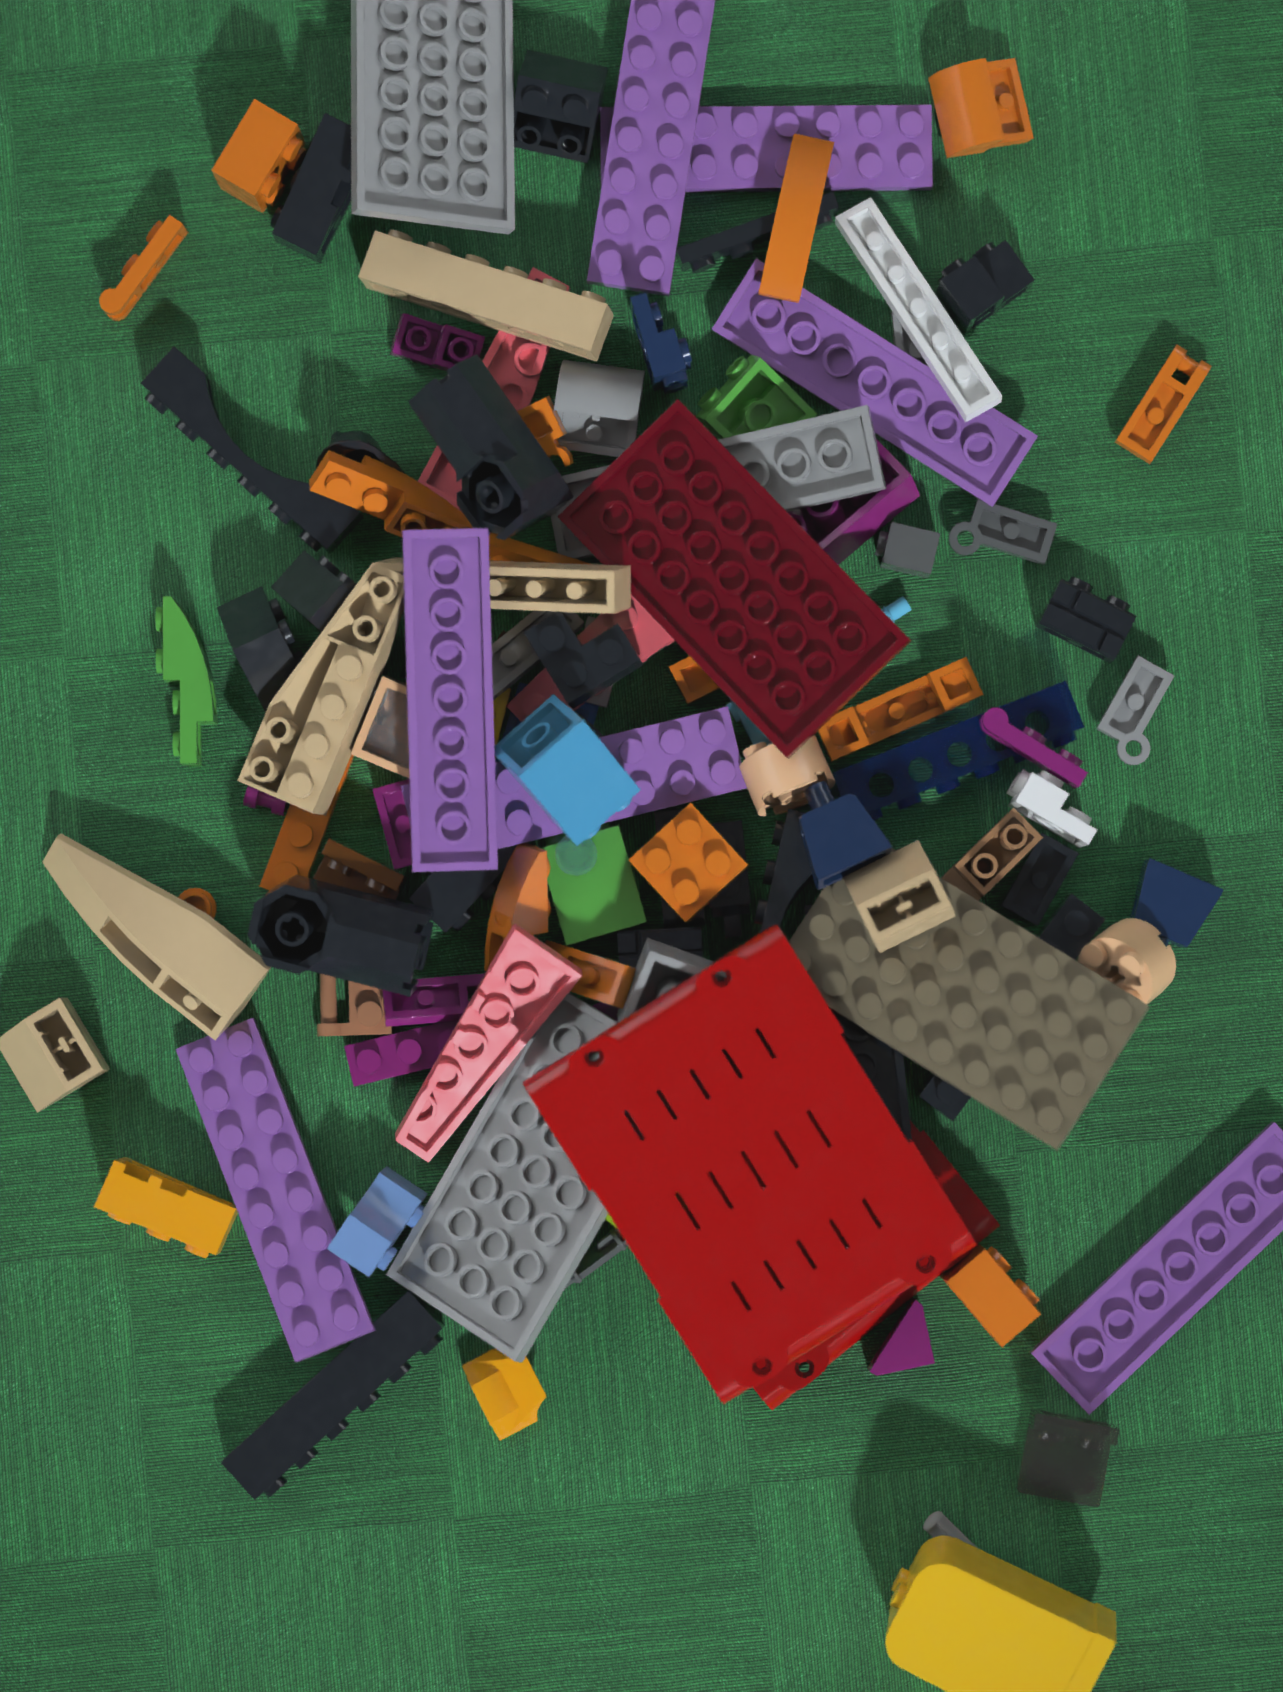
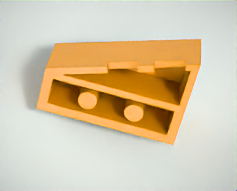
M128 1157L114 1160L94 1205L95 1208L107 1212V1216L127 1225H131V1222L147 1228L146 1233L167 1242H169L170 1238L186 1243L185 1250L203 1258H208L209 1253L214 1255L221 1253L238 1214L234 1203Z

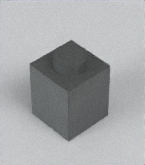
M891 522L888 532L880 531L875 555L882 557L880 567L929 578L941 533Z

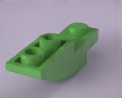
M163 596V607H156L155 615L157 632H163V648L156 649V672L163 673V680L167 683H180V690H173L172 696L173 714L180 715V731L173 732V755L180 756V764L184 766H202V725L218 724L214 681L206 653L191 621L173 597Z

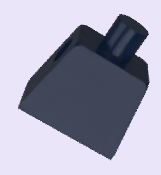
M826 781L818 782L804 790L803 793L812 810L799 817V830L817 890L843 879L842 877L891 854L892 846L855 794L849 793L835 800Z
M1148 858L1142 864L1130 918L1140 919L1155 926L1161 932L1158 937L1166 947L1168 943L1185 948L1191 943L1215 906L1223 889Z

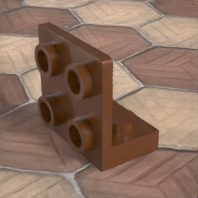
M328 839L321 853L325 856L313 878L397 900L407 880V877L331 839Z

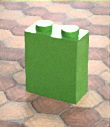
M609 822L603 823L596 835L588 840H584L578 846L564 833L544 839L546 847L541 849L547 851L550 863V874L547 877V881L566 946L647 923L619 825L610 827Z

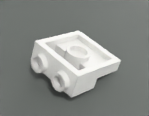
M1024 769L1021 773L1019 772L1006 793L1012 796L1008 807L1015 808L1020 814L1078 848L1089 845L1097 829L1089 825L1092 819L1083 812L1071 806L1069 809H1061L1069 793L1061 789L1064 783L1045 771H1041L1037 775L1033 772L1029 773Z

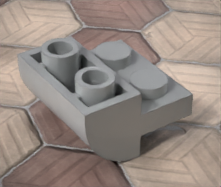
M563 360L558 378L554 410L557 411L567 434L557 438L559 445L565 446L572 451L619 457L636 440L645 371Z

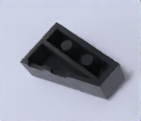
M324 113L301 168L297 169L289 186L290 193L285 204L278 206L270 223V227L274 228L272 235L276 242L318 263H321L351 204V125L327 113Z

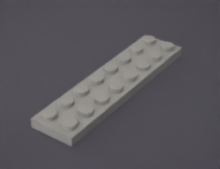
M868 405L718 440L787 512L886 489L870 407ZM610 465L562 476L574 498L551 516L559 554L578 560L594 556L557 516Z

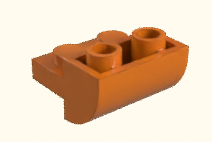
M986 58L972 60L945 68L928 78L947 158L984 153L990 148L1027 143L1034 138L1015 58L987 62Z

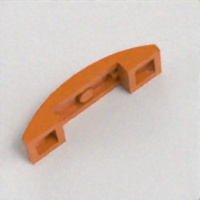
M793 134L758 295L795 303L800 301L834 142Z
M964 657L921 678L836 713L818 730V734L832 762L982 696L983 693L967 657Z

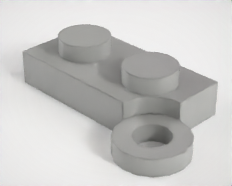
M1139 655L1132 663L1096 727V730L1118 741L1116 746L1117 755L1122 762L1128 765H1138L1149 757L1150 743L1142 733L1174 678V675ZM1129 741H1136L1140 744L1141 752L1138 756L1133 757L1127 754L1126 744Z

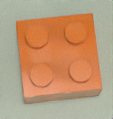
M254 99L211 170L220 188L261 213H264L268 205L274 207L284 192L285 185L282 182L290 169L296 171L306 155L307 150L303 148L305 141L298 124Z
M692 803L688 804L629 859L632 865L686 923L693 919L748 868V864Z
M978 1244L966 1257L944 1272L940 1277L990 1336L1003 1347L1041 1315L1034 1307L1040 1300L1020 1278L1015 1282L1010 1279L1006 1273L1012 1267L996 1249L991 1246L986 1250Z

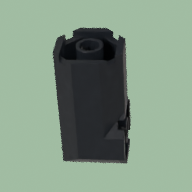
M477 354L449 368L447 376L439 381L435 378L409 401L410 407L455 470L456 482L462 480V491L457 493V505L473 528H488V533L498 534L495 538L506 540L557 513L574 498L557 468Z
M295 875L270 889L254 903L247 936L253 945L256 944L261 952L260 957L268 967L301 974L308 970L411 996L419 980L412 979L414 969L423 971L433 931V923L429 921L434 917V910Z

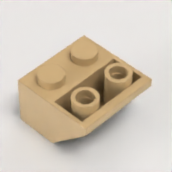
M919 840L842 877L879 953L956 916Z
M58 998L23 1019L0 1037V1051L37 1113L110 1070L68 998Z

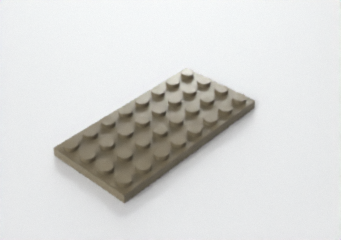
M939 876L940 883L956 916L879 953L844 880L842 879L824 887L790 939L789 944L829 1008L1058 1152L1148 1012L1149 1005Z

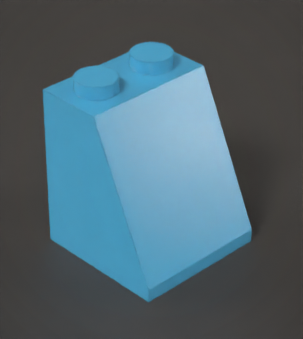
M554 694L494 746L496 758L576 846L596 835L601 825L615 812L625 809L631 803L633 796L641 790L586 722Z

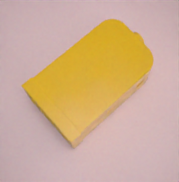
M936 1536L926 1541L918 1550L909 1570L903 1567L900 1569L891 1589L894 1593L889 1603L890 1612L885 1640L886 1650L890 1659L898 1667L947 1692H1091L1117 1643L1115 1611L1099 1603L1089 1602L952 1536Z

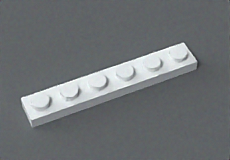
M870 197L836 216L835 225L964 421L967 422L1001 403L1002 394L872 198Z

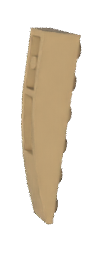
M375 563L371 564L270 702L237 781L310 813L326 816L378 688L404 610V580L402 574Z
M61 833L56 837L42 861L68 901L110 951L152 991L214 1040L242 1013L271 969V967L265 965L257 952L249 948L207 913Z

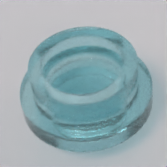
M565 836L556 847V862L560 869L569 875L579 876L586 874L594 867L597 861L596 846L591 839L584 840L576 846Z

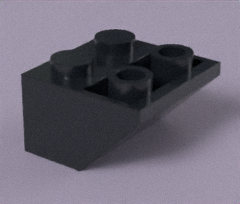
M527 50L518 75L514 100V147L588 163L599 120L600 107H602L608 67Z

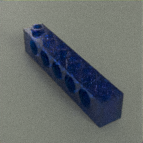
M1066 681L998 707L1006 712L1008 723L1021 731L1025 728V719L1029 714L1041 715L1047 725L1043 736L1047 739L1046 743L1052 742L1054 749L1078 740L1075 732L1084 728ZM982 713L832 774L835 779L834 787L838 797L840 798L849 793L855 794L872 819L876 820L883 817L882 808L896 803L898 809L902 810L921 802L920 793L935 788L939 795L961 786L959 778L974 772L976 779H980L1000 771L998 762L1013 757L1015 764H1018L1027 759L1008 747L1003 751H994L989 748L986 743L987 734L980 728V718L984 714ZM960 744L968 750L969 761L965 766L957 767L949 762L947 751L951 745ZM920 759L929 765L931 774L927 781L916 782L909 776L908 766L911 761ZM884 775L889 778L892 783V791L889 796L880 798L871 793L869 782L873 776Z

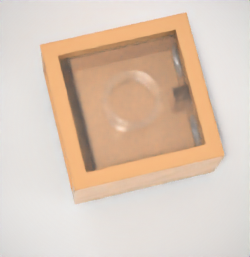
M386 675L381 678L351 754L409 778L407 684Z

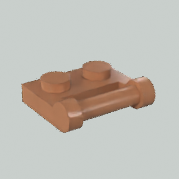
M319 973L321 1024H316L317 1036L393 1034V1026H385L382 989L348 981L350 1023H337L336 977Z

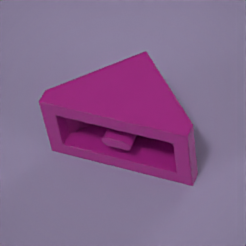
M913 1297L867 1367L876 1376L935 1363L923 1306Z

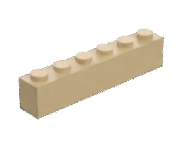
M375 230L358 275L366 288L580 357L598 361L614 317L609 305L605 303L606 299L590 291H582L581 295L568 292L564 284L548 278H544L542 283L527 279V273L514 267L505 266L503 271L489 267V261L476 255L466 254L465 259L451 255L449 248L435 242H428L427 246L413 243L411 236L397 230H390L388 234Z
M393 557L375 562V564L403 575V557ZM489 561L491 609L615 614L631 608V566Z

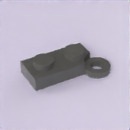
M977 499L970 522H961L955 525L949 533L948 541L951 549L959 555H971L981 545L1044 565L1057 523L997 504L991 507L982 500ZM962 531L970 532L973 536L972 544L969 546L960 545L957 540L958 534Z

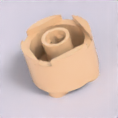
M815 735L789 759L773 743L768 746L766 742L756 743L743 751L745 760L740 764L739 768L759 816H766V809L773 808L775 815L786 813L788 809L794 810L808 804L803 792L818 782L826 781L829 789L835 785V779Z
M1126 918L1109 926L1082 948L1077 961L1146 1004H1149L1173 981L1176 972L1175 955L1170 944L1167 947L1158 937L1161 932L1155 926L1136 918Z

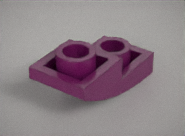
M403 313L399 320L390 355L447 371L455 364L476 354L480 356L485 337L447 324L442 326Z

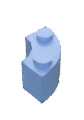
M386 1166L349 1214L327 1249L368 1277L371 1276L377 1267L385 1271L398 1251L393 1247L395 1241L406 1226L410 1228L415 1227L424 1214L423 1209L425 1207L421 1203L428 1193Z

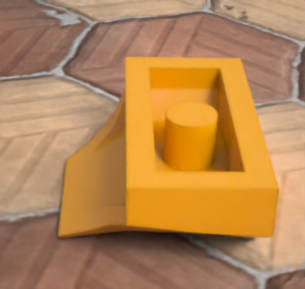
M493 1348L462 1364L468 1382L500 1441L538 1421L537 1411L547 1395L527 1356L522 1363L515 1362L496 1348Z

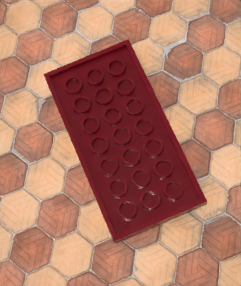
M679 399L557 516L603 565L631 566V595L788 759L911 642L905 633Z

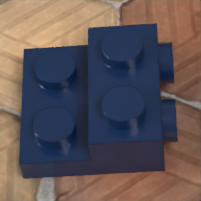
M647 293L630 297L631 316L653 390L663 389L664 394H671L686 389L688 387L687 381L689 380L686 370L691 369L690 362H692L686 338L678 339L675 328L663 331L664 324L658 303L650 304Z

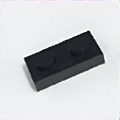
M1040 833L1043 838L1030 851L1000 905L1002 908L1034 926H1038L1079 854L1044 833Z

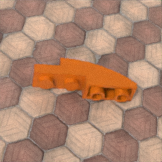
M328 450L309 479L310 491L384 520L385 531L402 537V530L473 528L463 512L446 499L410 476L367 455L359 463Z
M530 843L517 844L499 881L487 927L484 971L488 970L514 924H517L533 936L548 932V917L551 913V904L548 898L547 877L550 874V863L547 851Z

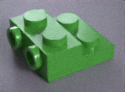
M750 355L747 359L744 356L737 358L728 367L726 375L729 379L719 390L713 387L701 397L698 406L702 409L696 417L718 439H723L813 418L817 413L761 357Z

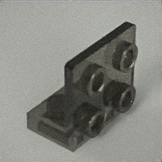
M1031 1408L1017 1482L1018 1492L1098 1507L1101 1502L1111 1445L1117 1446L1120 1429L1112 1423Z

